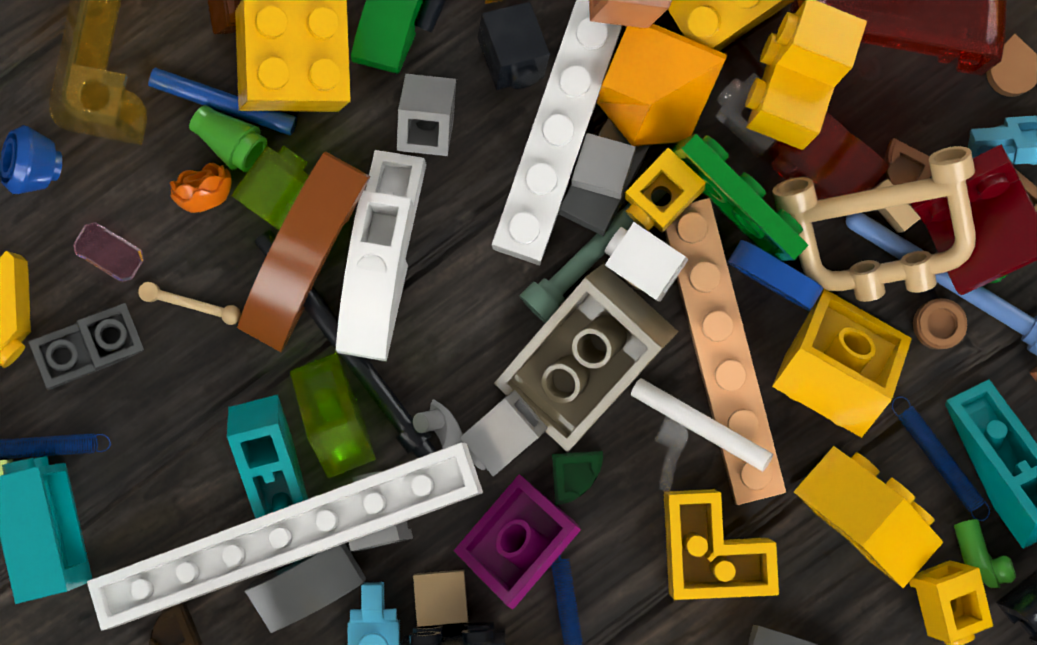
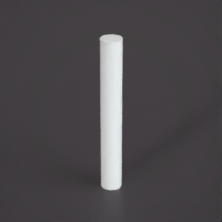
M642 378L634 385L631 396L762 472L769 465L773 453Z

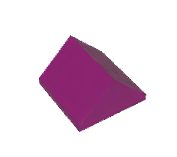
M519 474L454 549V552L513 610L581 531V528L572 518Z

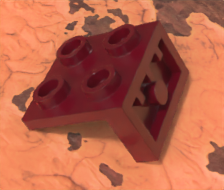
M1002 144L974 157L975 173L966 180L976 231L975 248L970 258L959 268L948 271L954 288L960 295L967 294L1037 261V212ZM947 196L911 203L915 212L925 223L938 253L950 249L955 242Z

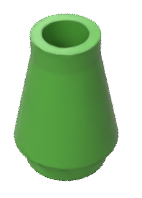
M203 105L195 112L189 124V129L197 134L231 170L239 168L243 172L250 171L260 161L267 147V139L260 135L259 127L215 111L207 105Z

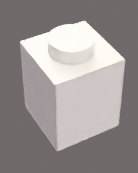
M633 222L628 231L620 227L604 251L610 256L605 266L659 302L688 262L686 256L635 222Z

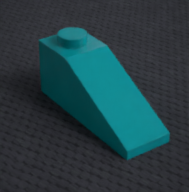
M989 379L946 400L945 406L994 509L1024 549L1037 542V443Z
M278 394L228 407L227 439L255 519L308 500L292 435Z

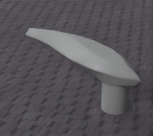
M432 400L430 411L417 413L414 416L413 426L415 430L419 433L435 431L443 449L461 442L464 443L459 438L463 433L457 420L447 408L436 400Z

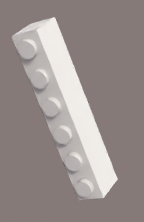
M576 0L492 242L493 250L539 266L541 265L602 83L623 25L590 22L589 0Z

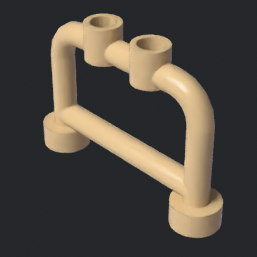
M954 146L934 152L929 157L932 178L817 200L814 183L810 178H792L777 184L772 190L777 211L780 209L785 210L802 226L803 231L799 236L809 245L799 255L800 264L805 275L828 291L854 289L856 299L863 302L877 300L884 296L886 293L884 283L905 280L906 289L910 292H924L935 287L937 284L935 274L959 268L970 258L975 248L976 231L966 180L975 173L971 150L967 147ZM947 196L955 236L953 246L947 251L935 254L927 251H914L904 255L901 260L881 264L874 260L858 262L851 266L850 269L843 271H831L822 265L812 222Z

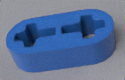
M740 240L728 260V263L741 273L808 311L812 310L823 291V287L814 280L744 240Z

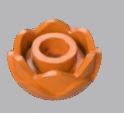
M215 163L206 164L201 171L185 170L179 175L177 182L170 181V196L179 207L191 213L212 209L226 201L232 184L231 174L223 165L219 166Z

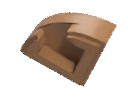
M895 138L891 139L885 154V173L887 179L893 185L929 179L931 177L930 156Z

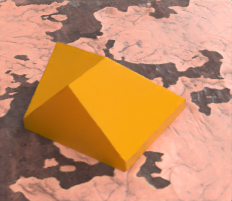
M652 24L649 28L627 26L602 83L597 104L632 146L676 143L692 135L727 54L656 24Z

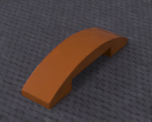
M324 152L287 214L262 264L237 326L238 329L279 352L284 350L305 309L303 304L343 225L349 221L371 176L328 152Z

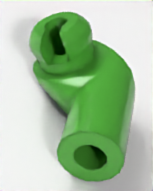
M973 519L954 525L964 564L980 568L982 581L987 587L1000 588V584L1012 583L1015 580L1016 573L1011 559L1007 556L992 559L988 553L979 520Z

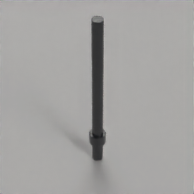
M271 230L266 231L255 240L256 245L265 257L276 238ZM312 286L303 307H305V310L336 349L338 318ZM339 353L397 430L399 435L396 439L407 454L413 452L417 458H421L437 452L429 440L432 436L431 433H419L415 430L413 418L368 358Z

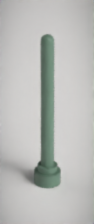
M656 190L651 196L653 203L656 204L667 191ZM629 202L616 214L604 236L597 233L549 281L545 278L538 284L533 281L519 295L524 304L542 322L546 323L559 308V305L565 300L563 294L605 254L604 251L618 229L623 227L627 231L634 222L626 213V210L631 205Z

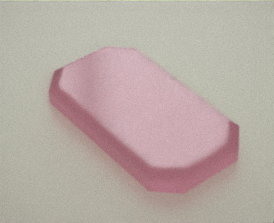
M96 222L86 224L73 244L76 255L120 282L132 280L144 261L142 250Z

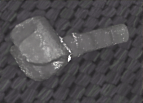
M665 417L655 438V441L669 447L665 455L659 489L663 491H671L677 460H679L680 453L688 440L687 428L669 417Z

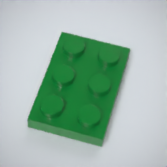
M697 134L678 141L671 149L706 182L702 193L707 198H710L711 202L758 248L780 261L795 260L809 246L799 236L803 231L802 226L785 210L780 209L776 213L762 199L766 195L763 187L745 172L739 176L725 162L729 158L728 153L713 138L706 135L701 139Z

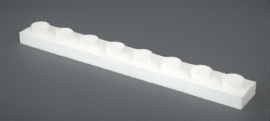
M458 443L87 581L101 631L112 629L482 494L483 490L467 443Z

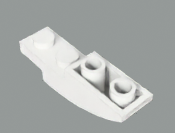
M379 150L374 151L369 173L371 177L367 183L366 190L363 191L358 201L349 245L336 340L337 353L387 362L408 268L406 262L407 250L426 169V162L422 157Z

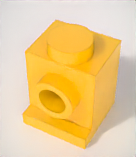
M667 148L625 192V199L631 204L626 213L636 224L649 231L655 226L663 233L704 191L706 182L670 148ZM656 190H665L670 194L671 201L665 206H657L653 203L651 196Z
M949 560L916 573L909 581L910 586L916 588L927 636L944 641L946 645H963L973 641L976 633L993 627L980 568Z

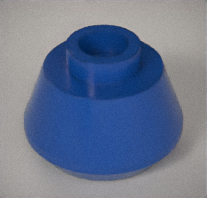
M25 125L8 133L0 157V180L10 193L22 194L46 189L51 181L58 180L62 169V154L60 151H56L52 140Z

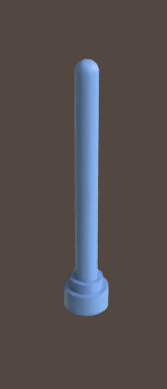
M863 213L847 215L846 225L849 229L899 260L908 253L924 251ZM948 272L935 274L937 283L1022 334L1021 340L1028 344L1027 350L1037 356V315L1033 318L983 286L967 294L960 295L955 290Z

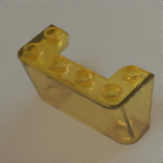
M70 0L49 99L51 118L60 128L68 131L142 145L147 124L145 104L136 94L125 90L128 78L126 74L107 71L121 0Z

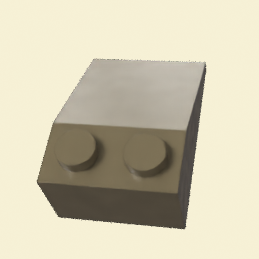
M603 263L581 281L494 384L506 396L516 390L548 427L545 432L568 452L679 331Z

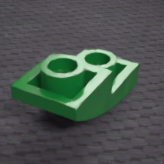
M366 0L354 39L351 61L399 74L416 35L414 21L423 0Z

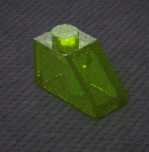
M337 352L291 370L290 374L307 439L327 477H334L376 460L365 421Z

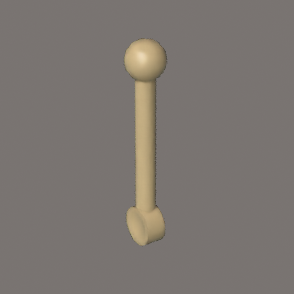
M145 282L139 287V297L146 302L161 300L222 317V320L228 325L236 324L241 317L239 308L234 305H228L223 308L162 291L157 284L152 282Z

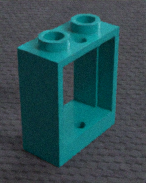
M48 456L2 465L4 475L0 476V540L15 604L67 592L92 580L66 463L49 465Z

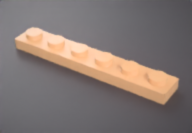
M707 198L695 201L664 232L667 244L688 259V262L676 279L712 418L773 453L769 465L762 472L720 447L735 505H741L784 494L786 489L711 200Z

